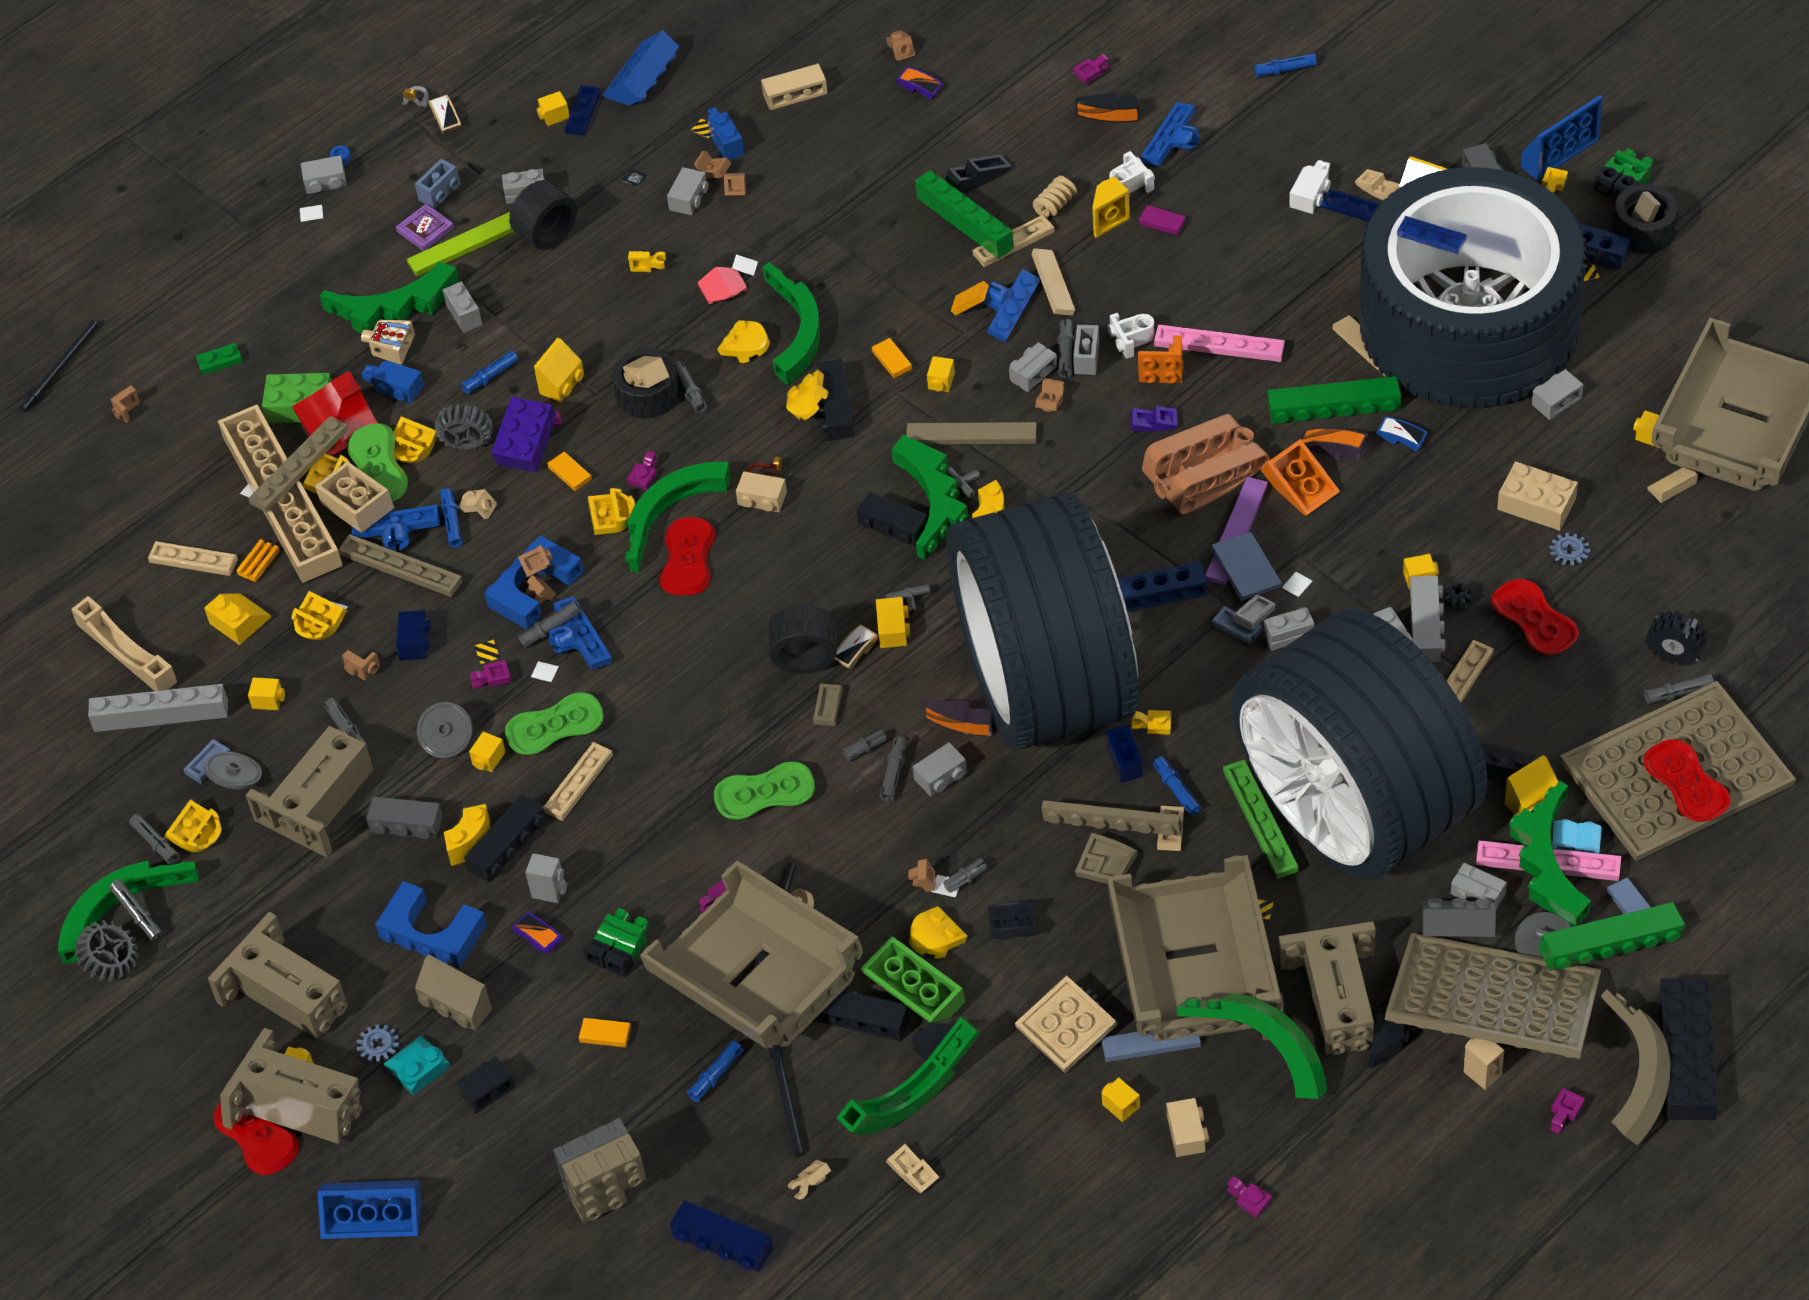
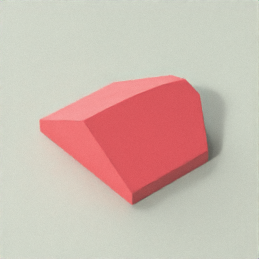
M715 267L698 282V286L708 304H713L714 301L726 300L747 290V286L739 272L728 267Z

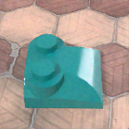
M420 1035L386 1061L384 1067L414 1096L449 1069L450 1063L443 1057L442 1051L439 1048L433 1047Z

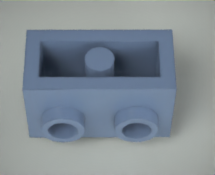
M440 159L415 183L418 200L432 208L443 202L460 184L457 167Z

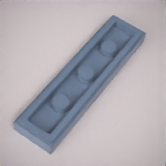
M1137 1032L1108 1036L1101 1040L1105 1062L1201 1047L1199 1035L1159 1042L1150 1034L1142 1036Z

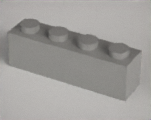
M1411 576L1410 603L1413 643L1431 662H1440L1441 653H1445V639L1440 638V634H1444V621H1440V616H1443V603H1439V598H1443V586L1438 585V576Z

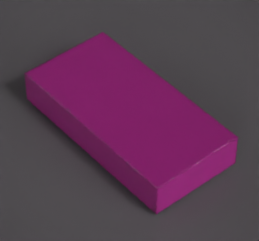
M1149 205L1146 206L1139 219L1140 225L1177 236L1186 222V216Z

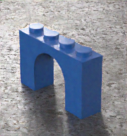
M541 535L523 553L532 551L539 545H542L544 549L548 548L553 557V560L550 561L552 566L537 574L551 575L569 586L584 572L581 558ZM517 557L514 563L501 574L500 578L493 585L487 588L484 594L487 606L490 609L529 630L542 616L538 601L518 590L522 581L528 577Z
M403 881L375 924L379 937L385 942L399 944L406 950L417 951L424 957L429 954L449 966L452 965L460 968L487 926L484 912L463 904L452 923L445 930L436 934L420 933L413 929V923L427 902L424 890Z

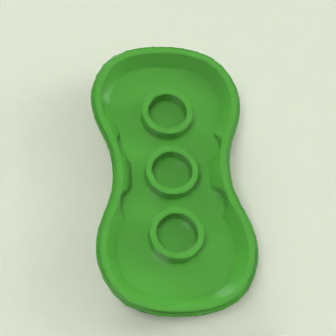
M383 423L370 424L356 430L351 435L347 451L359 470L388 489L392 502L404 495L408 486L407 476L397 464L394 456L395 435L393 430Z
M584 692L573 693L548 709L524 712L514 716L505 727V736L511 748L517 753L535 755L560 739L592 733L603 721V710L599 701L593 695Z
M785 762L759 775H733L726 777L716 785L714 801L718 811L723 816L733 820H742L768 807L798 806L803 804L813 795L815 782L810 769L800 762Z

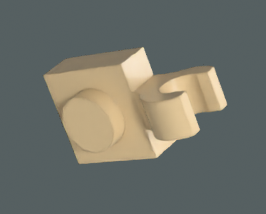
M816 1160L798 1174L799 1178L792 1180L788 1187L795 1189L799 1186L800 1191L794 1197L799 1200L803 1199L808 1193V1186L818 1185L826 1178L825 1175L831 1169L827 1163Z

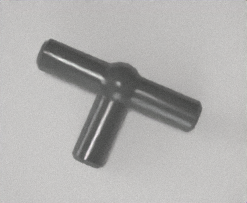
M949 467L946 474L956 479L957 488H960L969 498H972L975 495V491L968 483L980 478V473L975 470L960 476L952 467Z
M929 584L914 588L906 587L904 590L887 594L886 598L902 597L906 600L908 612L915 613L917 608L914 596L930 593L931 590Z

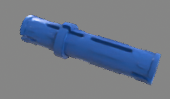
M1312 53L1283 60L1273 59L1271 62L1255 64L1254 71L1257 78L1272 74L1276 76L1282 72L1316 66L1317 62L1315 54Z
M511 350L486 368L477 370L474 373L475 375L460 384L464 393L469 395L478 387L487 385L488 381L510 366L518 363L517 355Z
M445 488L440 491L442 501L441 513L445 518L449 546L457 548L463 544L457 517L458 506L454 501L453 490Z
M1164 756L1157 758L1155 763H1153V767L1161 775L1162 782L1173 791L1190 816L1197 815L1202 806L1196 801L1186 785H1184L1178 771L1170 766Z
M731 1041L705 1072H701L697 1082L687 1091V1095H690L689 1097L693 1101L699 1102L710 1088H714L719 1077L743 1052V1048H740L741 1045L739 1043Z

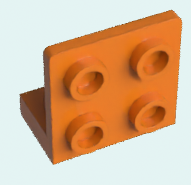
M1182 335L1173 336V344H1169V352H1138L1139 382L1182 383Z

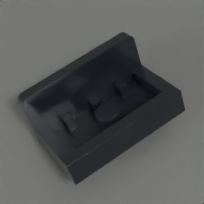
M1034 900L988 905L991 939L1005 940L1009 937L1039 935Z

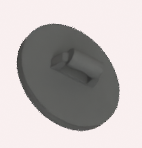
M440 702L427 708L421 715L417 725V737L420 745L427 753L437 758H452L459 755L467 748L473 734V725L469 714L462 707L451 702Z
M216 753L210 756L205 764V773L209 779L226 788L248 789L257 785L261 780L262 770L259 764L252 758L240 753Z
M1539 912L1525 918L1517 928L1515 934L1516 950L1518 954L1543 958L1538 949L1542 934L1570 928L1571 925L1567 920L1555 913Z

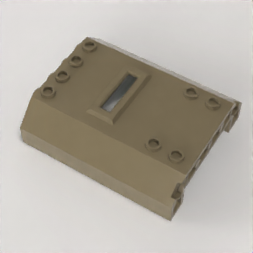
M1709 318L1653 427L1651 443L1656 448L1661 447L1666 453L1665 458L1672 464L1753 491L1760 490L1762 486L1767 484L1771 486L1777 485L1809 421V364L1729 339L1730 324ZM1724 403L1767 416L1768 419L1764 422L1724 409L1722 406Z
M1248 855L1232 856L1224 859V872H1211L1207 875L1187 876L1182 879L1163 880L1151 884L1142 883L1132 886L1131 874H1117L1107 877L1111 908L1137 1033L1139 1035L1146 1036L1150 1034L1155 1037L1156 1041L1160 1042L1252 1028L1241 1022L1229 1019L1177 1016V1006L1189 997H1198L1199 1000L1207 1001L1213 998L1223 999L1229 993L1242 994L1264 1001L1281 1011V996ZM1215 944L1217 952L1168 960L1165 953Z
M736 861L721 875L726 891L716 898L714 903L699 915L698 919L686 928L665 951H663L660 941L656 939L650 946L645 948L640 956L646 970L764 1048H772L773 1045L785 1047L852 982L855 975L852 969L855 960L861 958L863 949L858 936L744 864ZM763 950L769 953L737 987L730 984Z

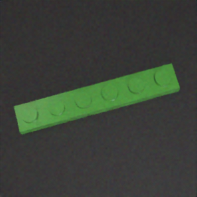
M1242 760L1224 766L1223 773L1276 879L1297 873L1298 865L1246 761Z

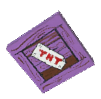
M427 204L396 226L399 234L423 251L454 229V224Z

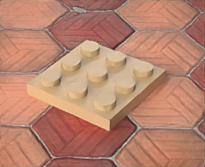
M1066 976L1016 1021L1015 1026L1066 1073L1117 1026V1022Z

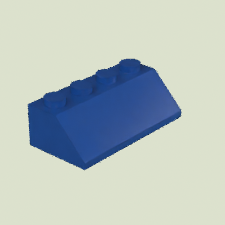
M663 30L642 41L603 93V96L629 106L636 102L641 103L647 97V90L653 88L657 83L655 79L666 71V64L676 57L675 52L679 46Z
M420 1180L323 1183L317 1191L321 1239L419 1235L421 1212Z

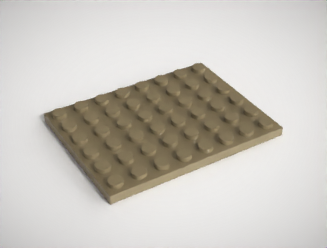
M1718 681L1560 755L1562 765L1635 861L1645 858L1795 785L1796 782L1795 777ZM1669 739H1678L1688 743L1695 750L1704 772L1728 790L1731 798L1729 808L1720 816L1705 822H1694L1686 818L1678 810L1671 790L1647 772L1643 763L1646 751L1652 746Z
M1411 933L1386 1010L1385 1020L1393 1021L1397 1024L1403 1023L1422 1029L1428 1028L1443 1033H1453L1468 1038H1478L1493 1043L1513 1045L1517 1048H1528L1542 1053H1553L1567 1058L1580 1059L1601 970L1572 965L1563 970L1555 969L1549 971L1543 958Z

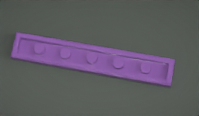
M1251 477L1246 478L1220 542L1250 531L1268 488L1267 481ZM1213 556L1205 575L1206 580L1226 586L1229 579L1215 556Z

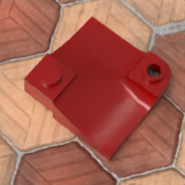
M350 371L335 378L312 395L292 406L309 436L330 416L347 424L348 431L335 443L334 447H331L326 452V454L331 456L338 455L347 450L348 441L356 430L377 423L361 393V388Z

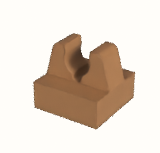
M745 173L724 174L725 196L746 195Z
M534 575L527 580L529 586L525 594L531 598L536 594L533 599L538 601L539 604L546 599L552 600L556 595L544 580Z
M927 859L919 860L918 867L908 871V879L913 880L914 887H923L925 892L935 891V870Z

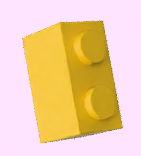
M902 597L876 599L880 648L907 646L906 637L911 636L910 624L905 623V619H909L908 605L903 606Z

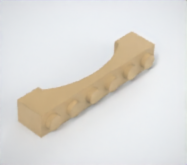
M89 596L71 609L77 625L154 691L168 690L177 683L171 665L159 655L154 656L133 642L107 616L102 607Z

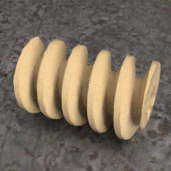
M1058 176L1039 194L1038 198H1035L1033 207L1040 216L1044 215L1046 218L1049 216L1054 217L1062 209V206H1065L1067 201H1070L1072 196L1076 195L1077 189L1066 177Z

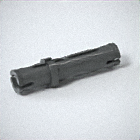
M1064 319L1060 321V335L1058 336V344L1060 345L1058 375L1066 378V371L1067 377L1072 375V345L1075 339L1073 336V321L1070 319H1066V326H1064Z
M675 362L677 379L685 391V398L691 402L696 413L705 412L708 406L702 398L701 389L695 385L684 362Z
M574 600L542 622H536L534 627L518 637L524 647L527 648L540 638H546L552 628L561 626L581 613L582 610Z
M1707 674L1673 684L1667 682L1661 687L1644 690L1645 701L1648 704L1662 700L1671 701L1674 697L1699 690L1713 683L1714 680L1712 675Z
M335 698L328 699L325 702L324 708L339 729L344 730L355 739H362L366 743L359 733V728L350 721Z
M898 736L894 738L891 753L887 756L888 766L879 798L886 802L894 800L900 770L905 764L904 756L908 740L904 737Z
M135 814L130 818V825L152 846L155 854H160L168 865L178 862L180 858L179 853L170 846V842L165 837H161L141 814Z
M121 879L114 881L109 886V889L133 917L134 924L141 927L150 941L157 939L162 934V930L151 919L150 912L143 909Z

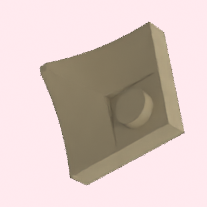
M1091 833L1075 870L1076 876L1108 884L1107 877L1117 874L1125 875L1138 856L1137 850L1116 840Z

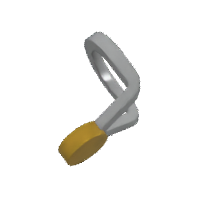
M421 86L405 89L402 104L406 105L409 100H412L418 106L426 107L429 99L427 90ZM415 91H422L424 93L421 102L416 98Z

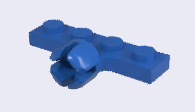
M1176 102L1140 156L1142 163L1160 166L1172 148L1177 147L1189 151L1196 148L1200 137L1198 132H1196L1198 128L1187 125L1196 112L1195 105Z
M1022 269L1011 288H1006L997 282L989 284L990 287H988L985 300L982 303L996 310L997 314L987 330L988 334L1006 342L1039 284V277Z
M438 505L388 512L362 533L352 527V535L358 538L381 535L385 548L396 551V545H400L399 550L401 552L409 544L410 531L439 526Z
M573 596L554 602L553 609L557 612L572 601H576ZM583 610L562 626L552 628L549 631V643L551 648H555L553 649L555 653L561 654L578 649L591 670L611 664V655Z

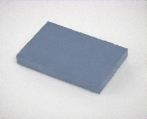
M1251 532L1211 546V551L1241 601L1254 597L1256 594L1260 595L1281 587L1280 579Z

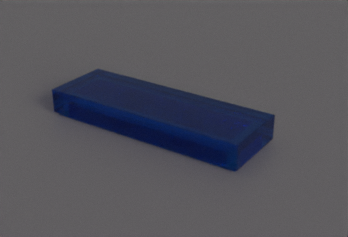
M580 86L565 126L566 134L585 136L601 94L600 87Z
M1329 188L1322 201L1321 208L1368 222L1376 207L1381 204Z
M1408 216L1404 217L1397 230V236L1455 254H1459L1467 237V234Z

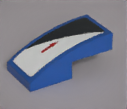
M1387 416L1384 417L1376 432L1378 436L1395 445L1399 441L1416 452L1428 433L1411 423Z

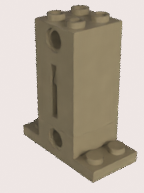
M329 726L270 797L262 791L249 790L246 798L254 821L327 858L332 853V848L325 828L373 771L367 745L362 739H355L344 730Z
M268 912L208 977L216 1002L225 1007L236 998L240 991L318 1039L329 1030L334 1020L341 1016L348 1006L340 981L284 947L285 939L277 916Z
M1374 921L1279 936L1280 970H1293L1302 966L1305 968L1325 1055H1340L1354 1050L1364 1051L1372 1046L1374 1021L1358 958H1367L1375 953Z
M264 1028L220 1094L223 1127L232 1129L245 1113L339 1144L343 1136L348 1135L354 1118L357 1119L361 1113L362 1106L359 1105L361 1090L358 1088V1078L275 1052L273 1031Z

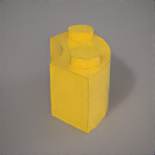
M997 480L978 490L979 508L972 514V518L993 512L997 513V511L1005 509L1003 491Z
M486 804L464 808L463 817L453 829L444 832L451 866L464 862V857L490 830V818Z

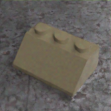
M429 954L425 957L415 986L418 1001L425 1007L431 1006L436 1009L443 1017L447 1018L449 1016L453 1018L460 1026L464 1028L469 1027L476 1031L492 1011L485 985Z

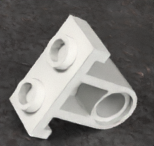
M1131 151L1123 155L1124 164L1113 169L1110 172V178L1115 176L1129 190V194L1145 186L1147 193L1153 191L1154 173L1147 169L1141 159L1135 157Z
M1118 313L1110 315L1109 334L1111 337H1115L1117 349L1119 352H1123L1126 359L1134 357V347L1149 343L1154 339V319L1152 316L1139 314L1119 321Z

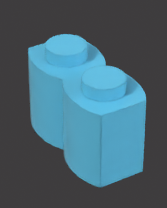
M1568 819L1554 821L1552 849L1599 854L1601 840L1600 825L1593 822L1577 824Z

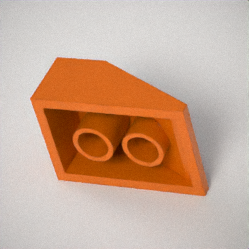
M1301 439L1268 461L1260 469L1271 485L1305 516L1340 492Z

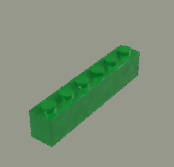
M930 170L915 180L917 199L999 259L1014 249L1013 232L1010 228Z
M1397 376L1268 390V410L1271 424L1385 411L1391 412L1400 410L1401 394Z
M1672 902L1542 934L1538 949L1549 971L1555 969L1563 970L1572 965L1587 964L1592 960L1607 959L1616 954L1631 953L1636 949L1651 948L1664 942H1675L1681 938L1685 924Z

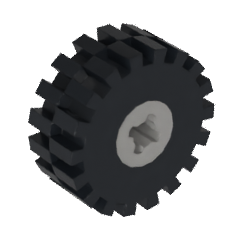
M1666 611L1665 614L1660 612L1658 616L1654 617L1646 635V643H1649L1647 647L1649 650L1653 649L1652 653L1655 656L1660 655L1661 660L1667 659L1669 663L1677 662L1679 666H1683L1685 663L1688 666L1700 659L1708 640L1707 630H1703L1704 626L1702 624H1697V619H1690V615L1685 614L1683 616L1678 611H1675L1674 614L1671 611Z

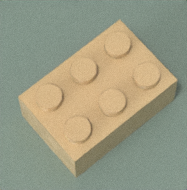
M348 461L315 486L321 504L361 533L394 509L388 489Z
M1515 461L1499 491L1497 510L1560 531L1576 500L1578 482Z

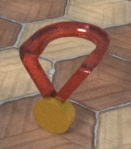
M775 457L774 464L752 463L748 467L747 472L752 473V469L755 467L773 468L772 477H776L777 471L781 470L782 458Z

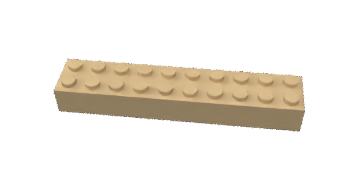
M258 405L218 421L222 436L253 493L287 460ZM298 480L264 514L301 582L304 583L343 565L336 545L301 482Z

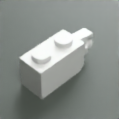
M1318 160L1314 167H1303L1290 192L1291 208L1313 214L1316 207H1320L1323 194L1328 192L1331 181L1328 180L1330 163Z

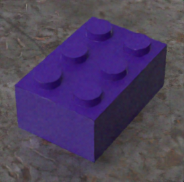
M511 397L491 452L496 464L537 473L556 420V414L551 404Z

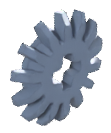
M1565 533L1566 537L1557 536L1559 541L1552 540L1555 546L1550 545L1549 549L1554 551L1550 552V555L1558 556L1555 558L1556 562L1564 559L1562 565H1565L1570 560L1571 566H1574V560L1581 564L1583 562L1581 559L1588 558L1585 554L1590 553V549L1585 548L1589 546V543H1582L1585 539L1584 537L1578 539L1575 533L1573 536ZM1568 546H1571L1572 549L1576 551H1572V554H1568L1567 550L1563 549H1567Z
M379 1024L376 1025L374 1030L368 1027L367 1034L363 1032L360 1034L364 1039L357 1040V1043L362 1045L357 1047V1051H364L360 1056L364 1058L369 1055L367 1059L369 1062L375 1056L376 1061L380 1062V1055H383L386 1060L389 1059L386 1053L395 1054L396 1051L391 1048L399 1047V1043H395L399 1039L398 1035L392 1036L395 1030L392 1029L387 1032L388 1026L385 1025L383 1029H380ZM382 1039L383 1046H378L375 1049L373 1041L378 1042Z

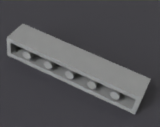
M223 684L89 698L88 717L94 732L227 718L228 699Z

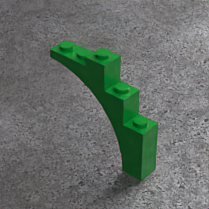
M439 261L418 280L388 293L372 296H348L324 290L320 295V299L326 312L334 313L345 320H351L353 329L362 333L364 329L374 331L379 320L405 321L414 309L421 313L433 315L445 300L443 289L459 283V278L455 267Z
M903 435L891 449L892 460L894 464L906 470L918 481L930 503L927 524L916 542L917 557L925 560L930 553L932 554L936 550L940 540L947 536L949 527L954 523L968 520L969 516L967 505L956 500L959 494L957 480L946 475L949 468L947 455Z
M1559 781L1555 787L1551 786L1548 789L1545 799L1541 803H1536L1531 812L1524 808L1520 814H1515L1509 823L1511 826L1510 836L1524 845L1519 852V867L1534 876L1528 885L1529 899L1550 913L1561 916L1574 927L1578 926L1589 914L1591 900L1580 893L1564 876L1556 862L1551 846V827L1558 809L1567 798L1568 785Z

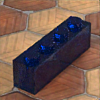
M685 1200L670 1222L672 1235L676 1240L694 1244L701 1251L715 1253L722 1260L734 1261L746 1270L753 1269L760 1272L773 1249L771 1236Z

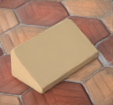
M1682 467L1648 486L1647 489L1662 503L1695 485L1698 474Z

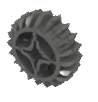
M458 403L457 406L450 405L449 408L444 407L439 412L435 421L436 436L439 437V441L445 442V446H452L453 449L458 448L460 450H476L478 447L484 448L485 444L489 443L493 433V424L489 414L483 413V409L477 410L476 406L469 407L467 404L461 406Z
M103 920L100 924L94 922L90 927H85L83 932L79 934L78 941L75 944V949H77L75 957L79 958L78 965H84L83 973L90 971L91 978L97 975L99 976V981H103L106 977L109 982L113 981L114 977L119 980L123 975H128L138 959V953H136L138 945L134 944L136 941L135 937H129L130 930L123 931L122 924L116 927L114 920L109 925ZM94 940L96 948L91 952L90 942ZM122 950L123 961L119 963L118 952Z

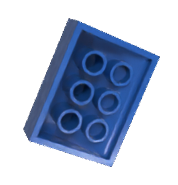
M1601 95L1597 96L1539 134L1522 152L1521 168L1538 181L1544 177L1548 167L1556 169L1598 142L1603 97Z

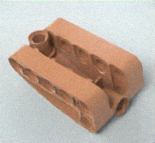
M1225 414L1151 444L1146 449L1142 471L1152 481L1156 494L1160 498H1167L1181 514H1187L1220 498L1244 483L1247 477H1252L1259 472L1270 460V457L1257 443L1253 442L1254 433L1250 429L1241 427L1230 414Z

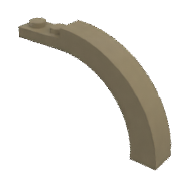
M1606 989L1601 998L1630 1027L1639 1049V1070L1635 1086L1626 1104L1611 1122L1625 1137L1638 1146L1652 1128L1664 1104L1670 1080V1055L1664 1035L1654 1020L1640 1009L1637 1011L1632 1006L1628 1008L1626 1006L1628 1001L1617 992L1614 995Z

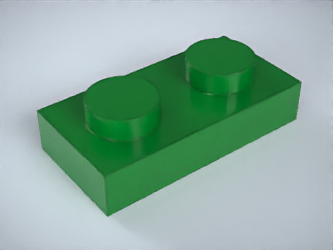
M236 343L196 355L202 376L243 363Z

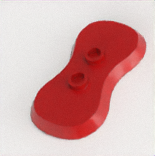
M687 517L675 520L668 527L665 533V542L669 556L659 578L661 587L667 593L694 595L705 590L710 583L711 574L707 564V554L716 537L715 529L711 523L701 518Z
M1515 579L1503 584L1493 593L1491 601L1494 609L1504 618L1518 624L1523 630L1530 646L1543 655H1555L1576 642L1579 631L1574 621L1551 608L1542 590L1535 583L1526 579Z
M1669 739L1652 746L1644 754L1643 763L1647 772L1671 790L1678 810L1689 820L1705 822L1720 816L1729 808L1731 798L1728 790L1704 772L1695 750L1688 743L1678 739Z
M221 1102L215 1108L213 1121L216 1128L240 1145L245 1162L253 1172L260 1175L276 1173L288 1166L298 1155L300 1149L299 1141L290 1130L279 1124L245 1113L232 1129L225 1128L222 1122Z

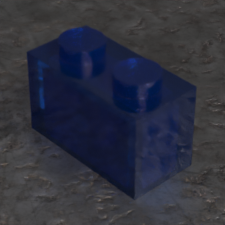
M425 610L398 612L396 649L399 660L426 659V652L430 650V638L427 635L428 632H431V620L427 619Z
M1129 726L1106 731L1107 748L1120 782L1143 777L1142 759Z

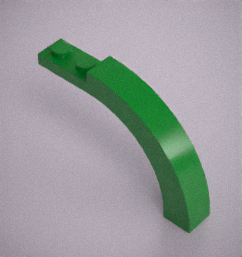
M768 262L763 266L765 281L794 307L801 319L800 328L794 341L782 354L773 359L774 373L788 386L808 368L815 357L820 342L819 315L813 295L801 281L795 285L791 279H787L778 267L775 268Z
M706 462L679 469L657 481L640 497L627 523L631 547L630 550L626 551L625 560L626 563H629L630 572L639 573L649 531L656 519L668 507L692 495L706 492H727L731 477L729 462Z
M149 861L139 862L116 870L93 884L76 901L63 923L58 943V953L63 964L78 962L79 958L75 957L77 950L75 949V944L78 941L79 934L83 932L85 927H90L94 922L98 923L100 918L119 902L118 898L109 889V886L114 881L121 879L132 895L154 888L199 882V872L195 861L167 866L160 865L151 868Z
M1229 993L1223 999L1213 998L1207 1001L1199 1000L1198 997H1189L1177 1006V1016L1234 1020L1246 1024L1263 1034L1284 1057L1293 1078L1296 1098L1319 1099L1327 1092L1323 1067L1311 1042L1287 1015L1272 1005L1254 997Z
M960 1017L927 1061L910 1078L897 1088L878 1098L866 1101L851 1099L837 1119L851 1133L858 1135L877 1133L902 1122L921 1109L949 1082L956 1073L953 1070L981 1033L965 1018Z

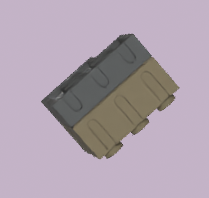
M620 1117L590 1131V1133L584 1136L582 1135L563 1146L553 1149L562 1185L583 1223L596 1220L602 1214L620 1208L627 1202L625 1189L636 1187L646 1180L641 1155Z

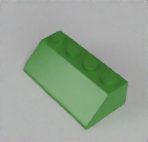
M893 936L860 968L861 972L931 1024L951 1018L966 1002L962 987Z

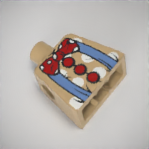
M379 320L374 331L365 329L362 331L361 340L362 342L369 343L373 356L402 365L415 333L412 321Z

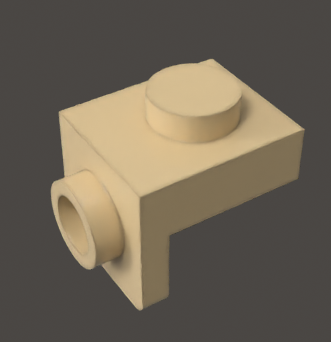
M485 489L467 491L462 496V501L458 508L462 513L477 511L483 519H488L497 503Z

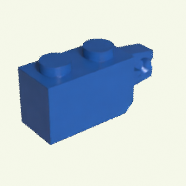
M715 107L708 109L709 118L707 122L709 132L723 158H728L730 161L745 155L742 137L726 112L719 114Z
M384 361L379 367L367 365L361 373L362 379L373 384L375 391L378 393L386 394L409 403L413 402L424 386L421 371L391 361Z

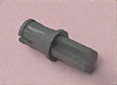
M880 730L866 738L860 737L858 741L842 749L843 755L850 762L864 753L869 754L870 749L887 740L886 735Z
M978 858L967 867L959 868V872L943 882L945 889L952 893L964 884L972 883V879L987 871L986 864L981 866V863L984 861Z

